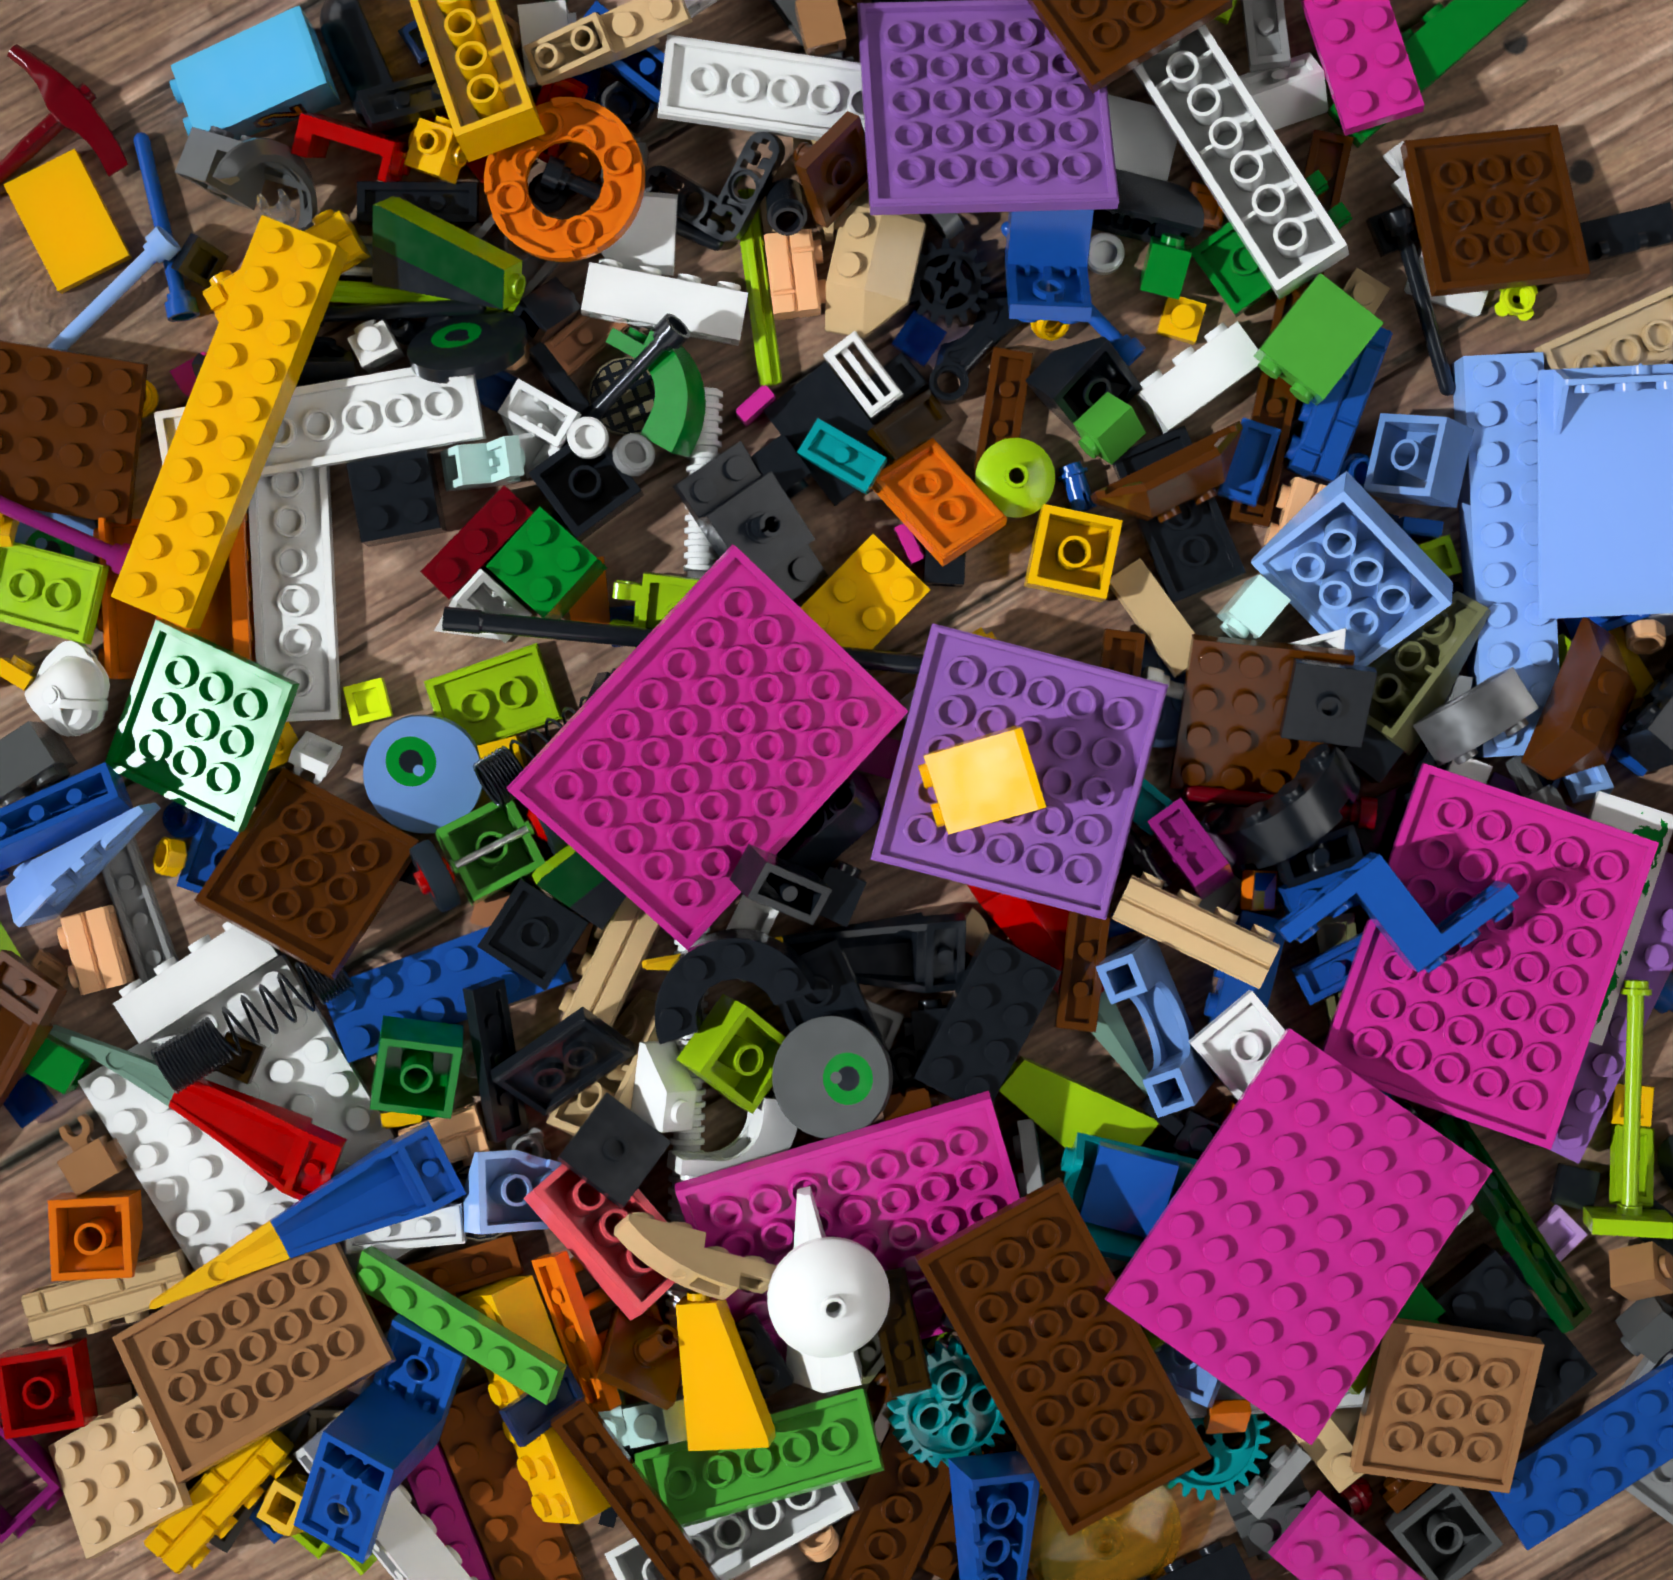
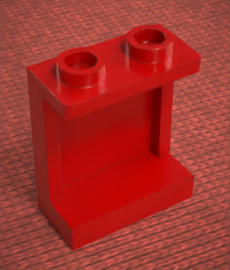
M300 113L291 154L304 158H326L329 142L333 140L381 155L382 162L378 174V180L399 182L402 181L403 175H409L411 168L404 165L409 150L408 141L380 132L371 133L367 128L326 115Z

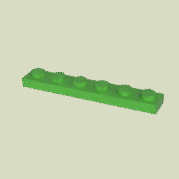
M372 1245L362 1250L355 1276L365 1293L545 1405L556 1398L567 1366L566 1364Z

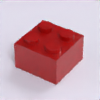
M86 1337L71 1339L54 1345L46 1343L9 1349L0 1354V1412L5 1440L85 1427L99 1416Z

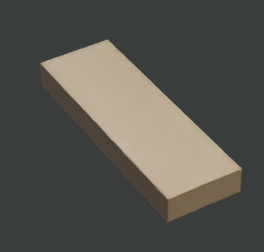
M1139 558L1113 575L1109 587L1141 632L1146 634V639L1174 678H1177L1187 670L1192 634L1195 633L1147 566Z

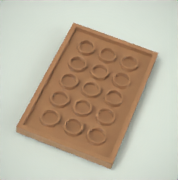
M339 1242L174 1301L112 1337L178 1483H185L397 1361Z

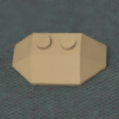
M868 188L841 214L826 280V332L848 336L856 331L860 338L865 339L873 333V330L887 322L909 304L926 231V224L919 214L870 215Z

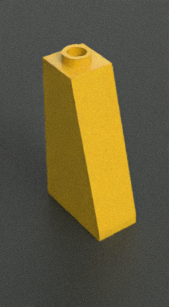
M693 1290L687 1291V1295L683 1296L675 1306L688 1451L769 1448L776 1437L775 1426L726 1299L720 1300Z

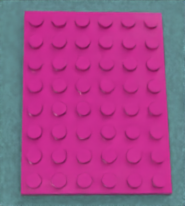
M732 544L506 788L688 950L741 893L730 881V877L748 844L776 855L909 711L740 549Z
M1422 763L1387 864L1435 926L1495 881L1509 883L1519 895V898L1511 903L1515 909L1496 923L1492 919L1478 928L1481 934L1474 941L1462 948L1458 944L1444 953L1447 960L1429 973L1425 969L1416 972L1407 967L1368 917L1322 1051L1380 1091L1551 1150L1659 842Z
M1288 1028L1117 1279L1105 1300L1295 1435L1312 1445L1493 1170L1291 1028Z
M989 1091L675 1183V1193L685 1222L693 1227L692 1229L706 1232L704 1248L718 1246L727 1249L729 1254L741 1257L759 1256L764 1258L766 1263L778 1265L794 1247L797 1189L811 1186L826 1237H841L861 1244L878 1259L884 1271L900 1267L906 1268L921 1339L952 1330L940 1325L944 1309L915 1256L1020 1199ZM737 1289L726 1298L734 1322L752 1312L756 1313L786 1363L787 1343L777 1333L771 1321L767 1305L768 1290L760 1294Z

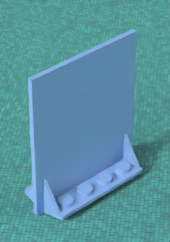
M1639 363V365L1613 367H1597L1594 365L1591 368L1539 370L1537 373L1539 619L1622 615L1642 616L1644 614L1673 613V364L1642 365V363Z

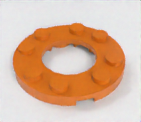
M551 98L550 102L536 106L545 134L488 155L484 171V192L487 195L492 218L496 225L520 249L544 260L572 262L590 258L601 253L625 234L636 218L643 200L645 166L642 153L634 136L626 125L610 110L600 104L582 98ZM574 142L585 145L592 150L601 163L604 182L600 196L591 206L590 210L581 215L563 220L545 216L535 207L529 196L528 176L531 166L540 153L552 145Z

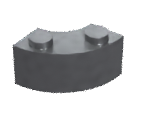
M1511 667L1487 678L1464 694L1439 706L1415 723L1413 727L1438 766L1453 759L1457 765H1460L1478 754L1476 747L1502 732L1510 736L1529 724L1526 717L1539 709L1515 669Z

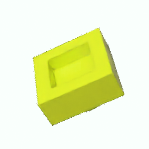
M381 677L343 687L352 726L394 717L384 678Z

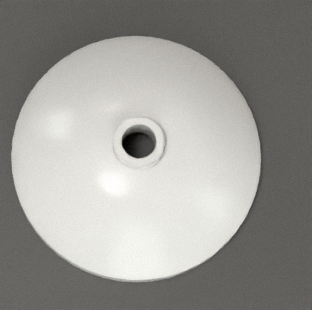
M841 1237L816 1238L795 1247L777 1265L770 1279L767 1292L769 1315L780 1337L800 1353L819 1358L847 1355L868 1343L881 1328L890 1303L888 1279L878 1259L861 1244ZM831 1302L840 1303L838 1310L835 1312H828L826 1310Z

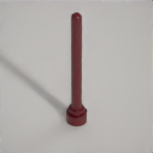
M1187 785L1183 789L1184 798L1190 801L1224 805L1234 804L1235 806L1249 807L1254 803L1263 802L1276 795L1198 785ZM1361 796L1360 800H1355L1354 804L1346 803L1339 812L1343 818L1357 824V828L1374 830L1378 799Z

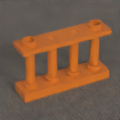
M567 1250L544 1254L531 1260L568 1365L584 1395L597 1412L610 1411L618 1407L622 1402L617 1388L597 1379L607 1330L597 1334L590 1316V1311L612 1299L602 1288L583 1296L576 1273L585 1268L575 1257L569 1258ZM654 1302L644 1314L663 1322L656 1302Z

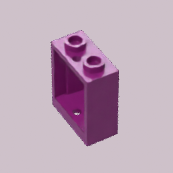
M1181 797L1147 821L1156 839L1202 900L1234 878L1229 862Z
M0 1412V1435L5 1440ZM31 1436L6 1439L5 1441L33 1468L48 1486L14 1518L0 1505L1 1544L12 1533L19 1539L36 1522L32 1514L39 1507L43 1506L48 1511L64 1495L63 1490L60 1488L61 1483L52 1457Z

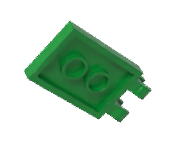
M1319 170L1305 179L1316 197L1329 189L1328 182ZM1342 202L1327 212L1337 230L1353 220L1351 213ZM1230 222L1192 249L1193 258L1236 317L1273 291Z

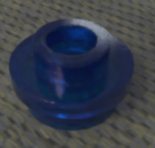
M173 801L165 808L162 820L164 827L172 836L187 839L199 831L203 816ZM187 813V821L184 825L182 822L183 815Z

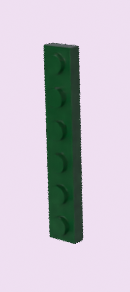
M1444 1113L1429 1126L1493 1170L1474 1198L1480 1212L1487 1218L1499 1236L1503 1247L1510 1253L1522 1271L1526 1282L1533 1288L1546 1308L1549 1317L1556 1323L1562 1334L1575 1329L1593 1311L1466 1120Z

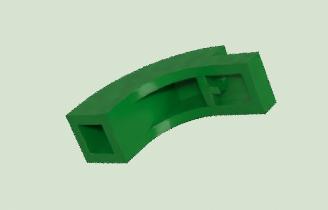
M630 327L628 332L612 328L606 343L636 358L654 339L653 333L655 331L650 330L647 335L633 327ZM681 346L679 349L673 348L671 351H665L648 368L654 382L655 399L651 413L640 435L645 436L651 442L671 453L690 458L704 424L706 399L700 371L691 355Z

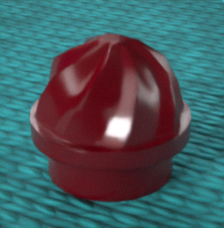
M1359 1477L1341 1493H1338L1336 1489L1331 1492L1333 1502L1350 1517H1354L1356 1514L1363 1515L1368 1511L1372 1503L1373 1491L1370 1484L1362 1477Z

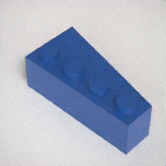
M1018 1451L948 1458L960 1580H1026L1040 1483L1026 1458Z

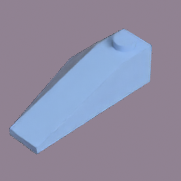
M156 802L138 805L35 859L30 858L21 863L13 872L15 879L5 888L13 922L20 928L56 919L161 808Z
M514 1149L475 1152L464 1186L466 1192L463 1195L464 1232L493 1234L550 1229L523 1198L562 1163Z

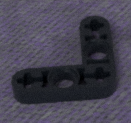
M757 132L750 136L720 195L710 191L677 170L661 165L653 166L645 173L644 192L658 193L659 186L655 181L657 177L665 178L667 175L665 182L674 189H680L677 200L678 217L717 240L735 242L745 235L758 211L769 186L783 162L785 146L782 140L774 134ZM770 141L768 149L773 152L770 159L763 157L757 167L758 169L765 170L763 176L757 171L747 169L748 163L757 165L762 154L757 150L758 145H767ZM744 176L753 178L756 185L755 193L748 199H743L737 191L738 182ZM660 191V192H659V193H669V194H672L671 192H666V191ZM694 192H698L704 199L703 210L698 215H691L686 208L687 198ZM713 212L726 217H730L733 214L731 221L736 225L735 229L723 232L725 225L716 219L710 218Z

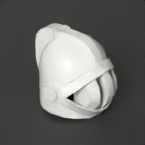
M65 641L59 644L45 658L34 682L25 690L24 695L33 711L51 729L67 737L80 736L97 728L103 721L105 712L108 711L109 676L98 661L95 653L87 645L75 641Z

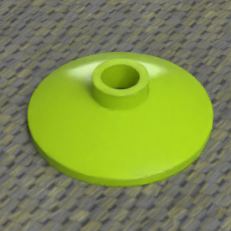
M1008 438L996 442L984 452L976 468L975 483L1006 517L1022 518L1034 514L1041 509L1043 504L1047 503L1055 485V470L1050 457L1039 445L1023 438ZM1019 469L1022 471L1024 479L1021 483H1013L1010 480L1009 473L1011 470Z

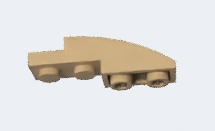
M631 0L602 15L594 12L523 46L538 85L543 86L589 72L660 43V37L693 21L684 0Z
M644 1212L629 1213L614 1228V1235L642 1262L659 1274L690 1290L720 1300H725L737 1289L763 1294L768 1290L770 1279L777 1265L766 1263V1260L759 1256L741 1257L729 1254L727 1249L718 1246L704 1248L706 1232L692 1229L693 1227L685 1222L667 1223L655 1220L653 1215Z

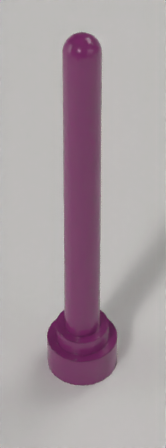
M0 495L1 514L105 559L106 565L112 567V572L120 574L130 549V544H108Z

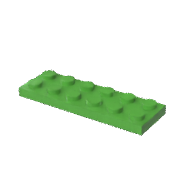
M863 1388L771 1414L776 1437L769 1448L688 1451V1442L685 1440L634 1454L635 1464L683 1528L885 1470L867 1392Z

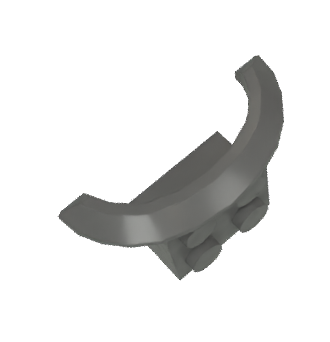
M211 126L209 131L195 127L191 128L175 173L225 202L251 210L255 209L265 180L297 188L300 199V218L297 227L305 231L314 225L312 219L317 215L318 211L316 187L305 162L300 156L291 154L292 149L289 146L270 138H252L246 135H241L240 140H236L233 134L215 126Z

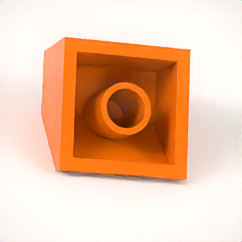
M141 1189L84 1192L77 1197L74 1192L60 1193L48 1200L51 1281L133 1278L135 1276L143 1231Z

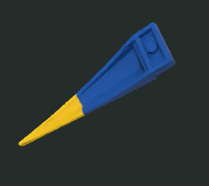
M429 1121L393 1140L389 1139L157 1296L150 1302L149 1308H159L293 1257L432 1213L465 1195L466 1192Z

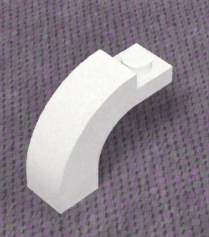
M768 1091L754 1113L748 1112L743 1130L730 1145L713 1152L668 1151L667 1167L679 1174L680 1179L685 1181L790 1149L798 1128L784 1115L778 1105L774 1092Z

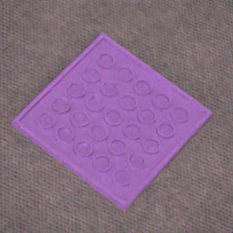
M1027 0L857 3L870 215L1118 208L1119 194L1107 85L1092 93Z
M932 623L870 859L1106 920L1168 685ZM1015 725L1022 727L1046 808L949 835L946 832L945 826L937 828L930 804L937 803L933 787L925 789L918 765L925 763L922 754Z

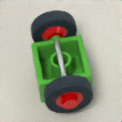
M492 801L436 829L435 837L448 862L439 855L429 840L422 841L409 850L417 872L413 873V876L423 895L429 893L437 908L441 912H445L461 903L455 886L454 875H456L471 906L518 883L520 879L532 876L534 871L545 863L532 838L533 835L536 834L537 837L541 838L544 845L553 855L568 846V844L526 806L528 820L524 822L513 801L503 805L502 808Z

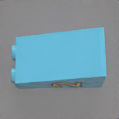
M300 6L291 8L170 65L175 79L169 81L170 87L177 103H184L188 117L183 118V123L188 136L192 127L209 131L211 126H215L234 135V139L239 140L241 135L251 136L299 119L300 113H316L341 104L315 28Z

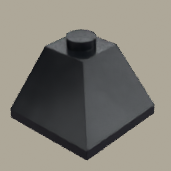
M1099 337L1052 351L1025 380L1041 402L1079 437L1080 435L1073 423L1106 392L1128 403L1142 388L1140 382L1105 337Z

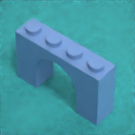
M1145 937L1120 946L1096 966V970L1110 1004L1112 1005L1130 998L1145 1023L1153 1049L1154 1063L1152 1070L1142 1081L1155 1113L1159 1118L1195 1106L1215 1080L1209 1066L1188 1042L1196 1034L1158 942L1151 937Z

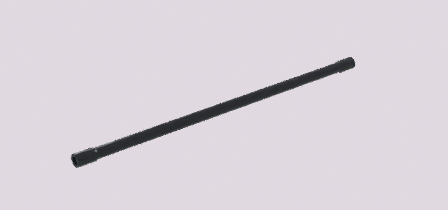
M447 606L444 607L442 630L471 634L493 633L637 647L654 629L488 613L478 609ZM842 647L856 662L868 670L919 674L923 654Z

